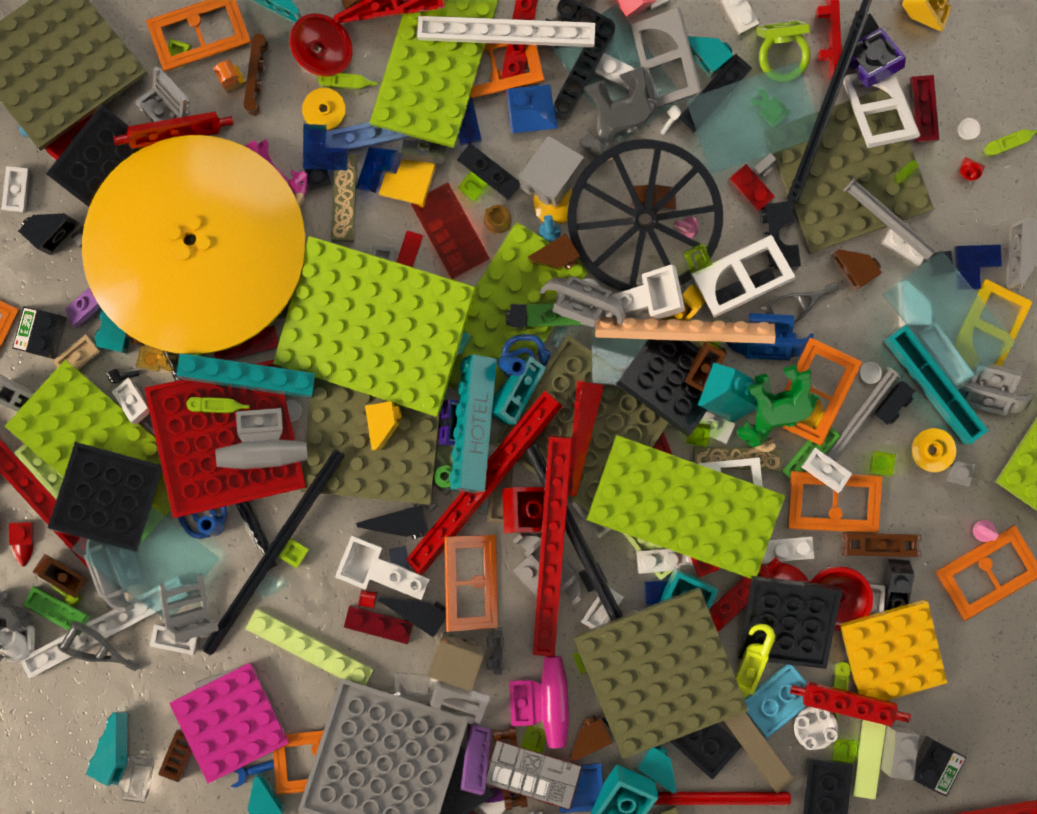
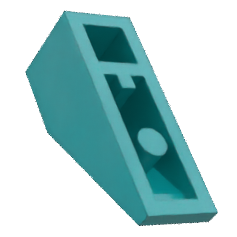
M527 356L524 360L526 364L525 372L520 376L511 375L493 398L492 417L502 424L516 425L546 369L545 366L531 356Z

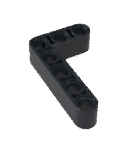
M560 0L557 5V17L563 22H581L580 19L582 17H589L592 20L591 23H595L594 46H598L601 51L598 54H593L589 50L590 47L583 48L554 102L555 115L560 119H567L572 115L585 91L584 87L588 86L604 53H606L612 42L616 29L615 23L611 19L576 0ZM568 6L573 11L570 14H564L561 9ZM608 27L611 33L604 35L599 29ZM587 65L590 67V71L582 73L579 67ZM577 84L580 90L571 92L568 86ZM560 103H567L570 108L563 112L558 109V105Z

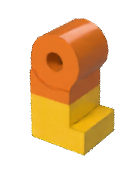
M230 60L222 61L213 68L227 93L246 84V80L238 66H233Z

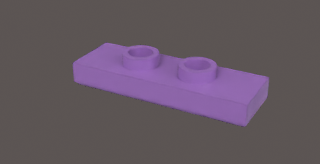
M89 287L65 310L71 325L78 328L101 307Z
M473 724L468 726L461 790L479 795L485 793L491 738L490 729Z

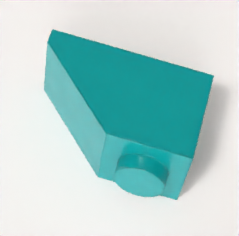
M688 36L693 58L710 77L723 68L733 57L731 47L719 38Z
M662 745L645 750L635 764L637 769L675 794L677 789L671 758L667 754L668 750Z
M257 774L253 779L248 805L249 814H282L285 811V807L263 774Z

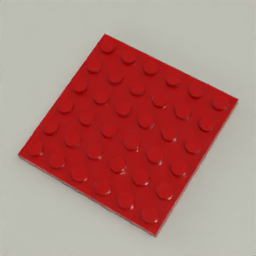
M274 359L255 363V365L278 368V365L273 364ZM182 379L144 388L173 518L306 488L300 462L279 467L254 469L217 467L216 449L242 443L237 434L236 412L281 408L283 432L279 440L295 441L284 394ZM192 397L227 398L235 400L242 405H249V409L242 408L233 413L192 412L187 407V401Z

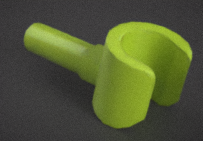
M54 585L51 587L62 595L64 601L69 605H77L82 600L79 594L74 598Z

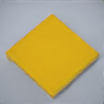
M391 154L379 195L424 207L436 169L435 164L402 160L400 156Z

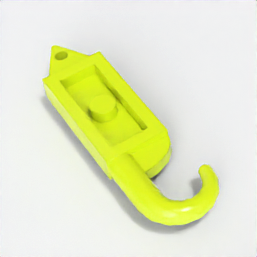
M766 624L755 625L749 631V634L753 635L756 631L763 630L767 636L764 644H751L746 648L735 675L743 698L750 694L754 695L775 641L774 630Z

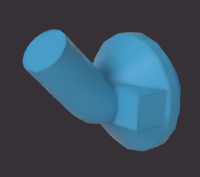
M551 215L544 216V223L540 226L539 235L545 240L553 242L560 237L561 229L553 221Z

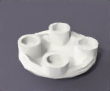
M807 707L795 719V736L799 743L808 750L824 749L838 738L837 720L830 711Z

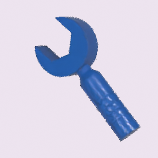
M274 760L250 766L248 769L242 766L234 772L239 774L238 782L230 787L241 786L246 781L247 775H255L274 769Z

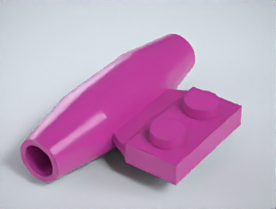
M546 656L543 661L541 684L532 679L509 681L511 726H530L543 720L548 747L563 748L566 747L569 726L568 683L562 656Z

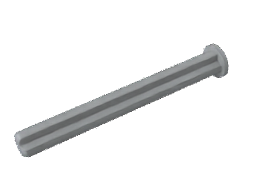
M855 177L843 189L844 192L850 193L925 259H929L935 253V249L855 181Z
M888 367L886 369L888 372L842 431L840 438L825 454L835 462L895 382L898 379H902V376L892 368Z

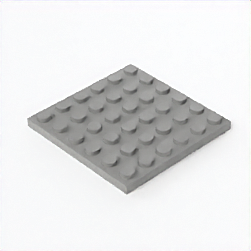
M341 678L298 810L309 814H440L469 718Z

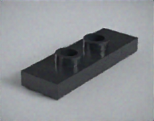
M469 143L457 159L458 163L507 201L510 200L520 187L519 180L471 143Z

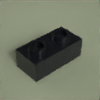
M511 304V310H506V325H510V331H526L527 305Z
M904 381L898 382L871 417L882 426L889 423L892 425L900 416L898 414L902 407L906 408L914 399L912 395L915 390Z

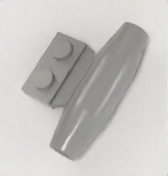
M281 408L236 412L237 434L242 443L216 449L217 467L254 469L279 467L308 460L306 442L279 440L283 432Z

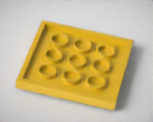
M926 599L840 624L858 694L888 701L947 683L933 620Z

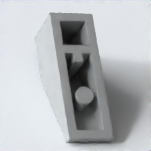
M0 374V404L18 412L35 392Z

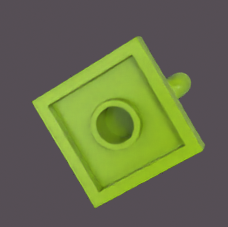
M794 20L756 26L757 35L765 39L759 52V63L765 75L776 82H790L799 78L808 68L811 59L809 43L802 35L810 33L809 23ZM795 40L802 50V59L799 66L794 71L786 74L774 71L768 63V51L772 44Z

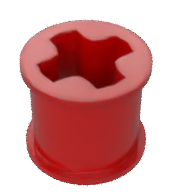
M361 589L358 606L374 609L377 592Z

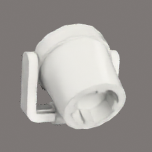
M19 625L14 632H11L7 626L0 627V644L3 646L0 652L11 662H19L25 659L30 651L35 649L34 627L27 626L24 628ZM27 630V636L19 633Z

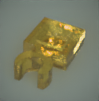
M141 345L136 367L159 372L160 366H162L166 371L172 372L174 368L168 366V360H178V357L174 355L163 357L164 351Z

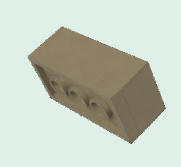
M443 632L427 676L471 692L484 656L485 646Z

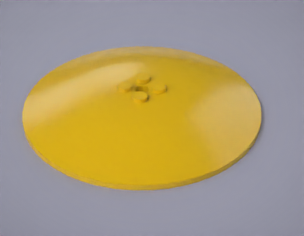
M187 135L161 140L142 148L121 162L109 174L95 194L88 209L82 235V257L86 278L95 299L106 315L120 329L143 344L170 353L188 355L215 353L232 348L251 339L268 327L286 307L295 292L304 265L306 247L305 227L300 207L292 190L281 174L267 160L251 149L227 139L204 135ZM190 234L195 235L196 242L191 246L186 245L184 242L186 236Z

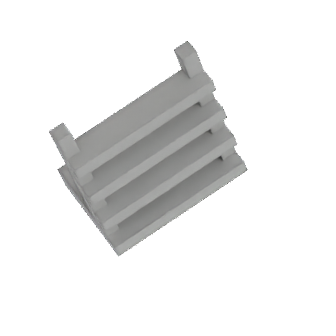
M156 66L153 71V89L136 100L138 108L151 122L185 117L189 114L187 109H189L188 103H190V100L168 75Z
M197 574L198 582L165 590L164 584L159 585L160 592L158 593L162 603L160 606L164 616L162 619L166 629L164 632L166 636L176 643H186L191 638L207 637L211 635V632L218 631L217 622L209 617L203 574ZM196 589L200 591L198 595L167 603L166 597ZM201 601L202 607L169 616L168 610Z

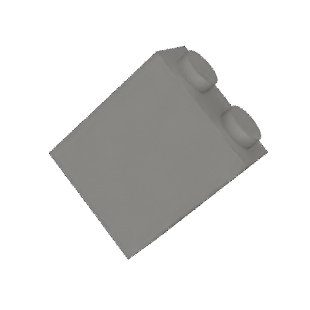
M547 136L518 176L520 188L527 194L531 195L533 193L538 196L542 203L557 207L585 169V158Z
M886 726L880 769L891 778L914 781L919 734L906 726Z

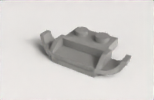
M570 276L569 279H551L545 283L540 291L542 294L547 290L557 291V301L552 312L578 321L586 326L594 328L600 317L605 318L608 312L613 313L617 317V323L621 325L625 319L624 308L620 301L611 295L612 291Z
M979 360L973 370L974 376L955 387L970 407L1002 416L1024 411L1029 407L1033 399V394H1029L1027 397L1017 395V390L1015 389L1022 377L1020 371Z
M521 533L513 542L521 545L527 551L525 553L527 558L513 572L537 596L541 536L532 533ZM563 555L560 592L565 591L570 598V603L574 606L582 598L581 581L577 574L578 570Z
M87 539L86 555L84 557L99 598L102 597L109 606L117 611L126 612L134 609V604L128 603L124 596V593L129 592L127 587L144 581L134 552Z

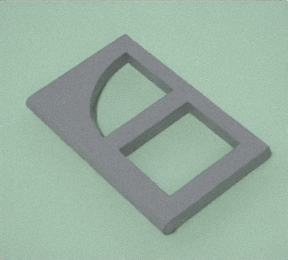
M680 7L631 24L641 67L645 69L649 98H654L657 101L654 109L702 93ZM646 30L664 31L673 37L679 49L648 59L641 32ZM681 59L688 87L658 97L651 69Z
M438 680L434 688L430 707L469 718L467 726L471 724L479 726L490 696L475 691L470 692ZM457 699L474 701L480 703V705L476 706ZM441 705H445L476 716L475 718H472L460 713H456L441 708Z

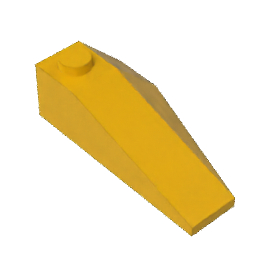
M903 0L902 3L911 19L938 31H943L951 11V5L948 4L949 0Z

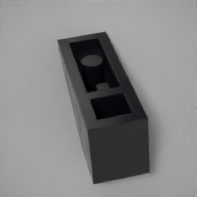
M422 505L356 523L358 528L404 537L411 536L412 540L424 537V532L428 531Z
M381 595L378 601L431 637L435 636L446 619V606L438 601L433 603L432 601Z

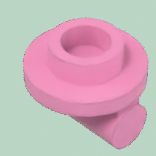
M687 217L683 221L676 220L674 227L680 229L681 234L692 239L698 233L699 223L696 218Z
M980 520L973 527L975 538L981 542L994 541L999 535L994 524L988 520Z

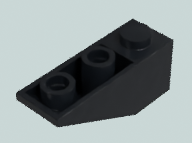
M887 559L883 585H885L884 611L909 604L915 576L909 560Z

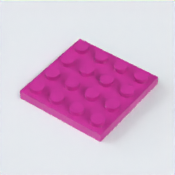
M251 662L169 703L208 784L289 743Z

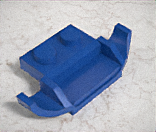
M749 313L748 323L766 322L775 325V344L726 343L735 352L745 355L747 359L790 361L791 357L802 355L809 338H813L814 334L809 333L807 338H796V333H793L794 315Z

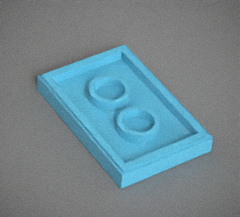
M785 664L756 688L754 695L750 694L744 698L749 710L745 713L767 739L807 707L803 703L802 696L790 694L792 684L804 688L807 684L793 665Z

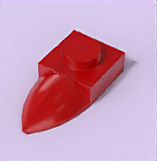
M34 522L9 523V545H12L14 556L22 567L28 563L33 552Z

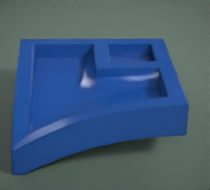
M550 84L506 89L511 133L558 128Z
M601 763L578 765L581 768L570 808L559 806L561 814L592 811L604 784Z

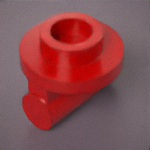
M965 156L961 162L960 173L967 180H977L982 176L985 165Z

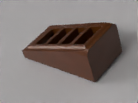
M176 730L158 773V775L176 782L182 780L192 754L190 746L177 743L178 739L187 742L184 733ZM175 748H177L179 750L185 751L186 754L183 755L175 752L174 750ZM173 757L182 761V763L179 764L177 762L171 761V758ZM168 766L173 767L175 769H178V772L172 771L167 768Z

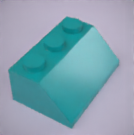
M713 363L698 405L730 422H735L757 409V400L747 387L749 385H757L754 379L737 369Z

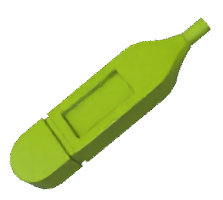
M339 73L331 77L318 76L319 84L325 88L361 90L371 85L378 86V82L370 81L358 74Z
M1022 129L994 140L984 147V153L992 157L1023 145L1037 134V129Z
M192 397L187 401V407L192 412L233 413L242 408L249 409V405H242L235 400L227 398Z
M839 661L835 665L832 687L848 691L850 666L844 661ZM834 713L835 718H836L837 723H838V717H839L840 714Z

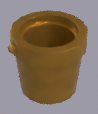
M494 205L485 209L484 224L488 231L501 234L511 229L512 216L506 207Z

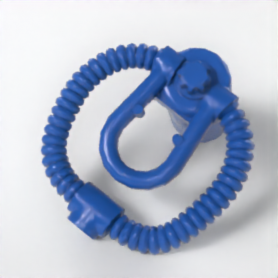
M519 334L510 338L504 344L503 352L498 360V367L507 375L508 379L511 375L520 376L526 370L525 362L515 357V355L519 356L521 353L526 352L535 359L534 353L528 348H520L509 352L510 346L517 341L528 340L538 344L540 362L546 367L548 358L551 355L550 351L545 349L544 342H542L540 337L538 338V336L532 334Z
M228 507L221 508L222 514L220 517L214 509L209 510V514L212 517L203 516L199 519L197 514H192L193 520L197 523L198 529L202 533L194 532L186 523L184 517L177 519L184 531L190 537L192 536V538L204 539L218 536L224 530Z

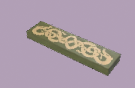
M335 153L332 241L354 242L357 154Z
M694 446L693 463L760 458L761 470L782 471L783 449L761 452L755 448ZM750 465L721 468L751 470Z

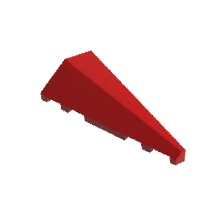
M364 0L333 15L338 24L446 8V0Z
M577 381L568 496H577L604 385Z

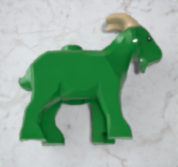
M796 365L783 368L784 374L792 380L790 391H782L774 395L771 391L768 375L765 373L755 376L754 379L757 385L747 386L750 393L755 396L758 404L755 425H750L746 420L745 425L737 429L738 436L749 446L761 452H770L776 448V444L772 443V437L766 438L774 428L785 425L792 427L800 421L807 420L816 407V401L820 400L817 394L810 393L812 386L810 369L798 372Z

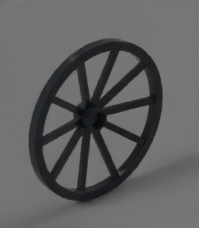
M656 139L630 140L603 151L582 171L574 185L569 200L568 231L570 240L580 255L579 259L586 269L606 285L620 291H626L644 285L636 284L646 232H648L664 267L671 265L654 231L655 228L703 252L696 261L697 269L693 264L688 270L678 275L681 286L692 279V272L707 265L718 246L723 227L721 195L708 169L698 158L684 148ZM636 149H654L646 199L643 206L619 154ZM662 150L680 157L693 168L651 208ZM610 158H613L636 210L587 183L594 171ZM697 173L700 174L709 189L713 205L657 214ZM585 189L633 217L577 223V206L580 194ZM714 212L713 229L707 246L658 222ZM642 214H649L652 220L648 224H642L639 222V217ZM633 224L627 232L595 261L587 254L578 230ZM639 230L630 282L619 280L604 272L599 266Z

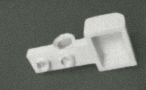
M668 265L641 274L644 285L612 295L622 304L625 317L636 316L642 313V310L649 309L650 317L662 319L685 310L678 274L674 265ZM608 312V314H607V316H606V317H611V318H617V317H616L613 313H611V312Z
M351 536L335 578L365 590L368 588L370 580H373L422 600L430 578L380 559L384 547L360 537Z

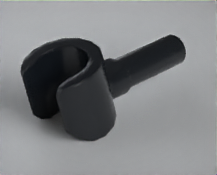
M114 369L106 373L109 381L113 384H117L126 378L140 376L139 370L119 374L118 370Z

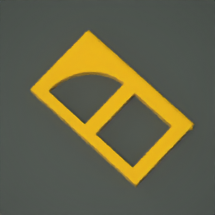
M984 279L953 343V346L971 370H974L978 360L981 361L973 348V329L976 328L1004 342L994 365L1002 367L1033 301L988 279ZM990 293L1021 307L1009 333L978 319Z

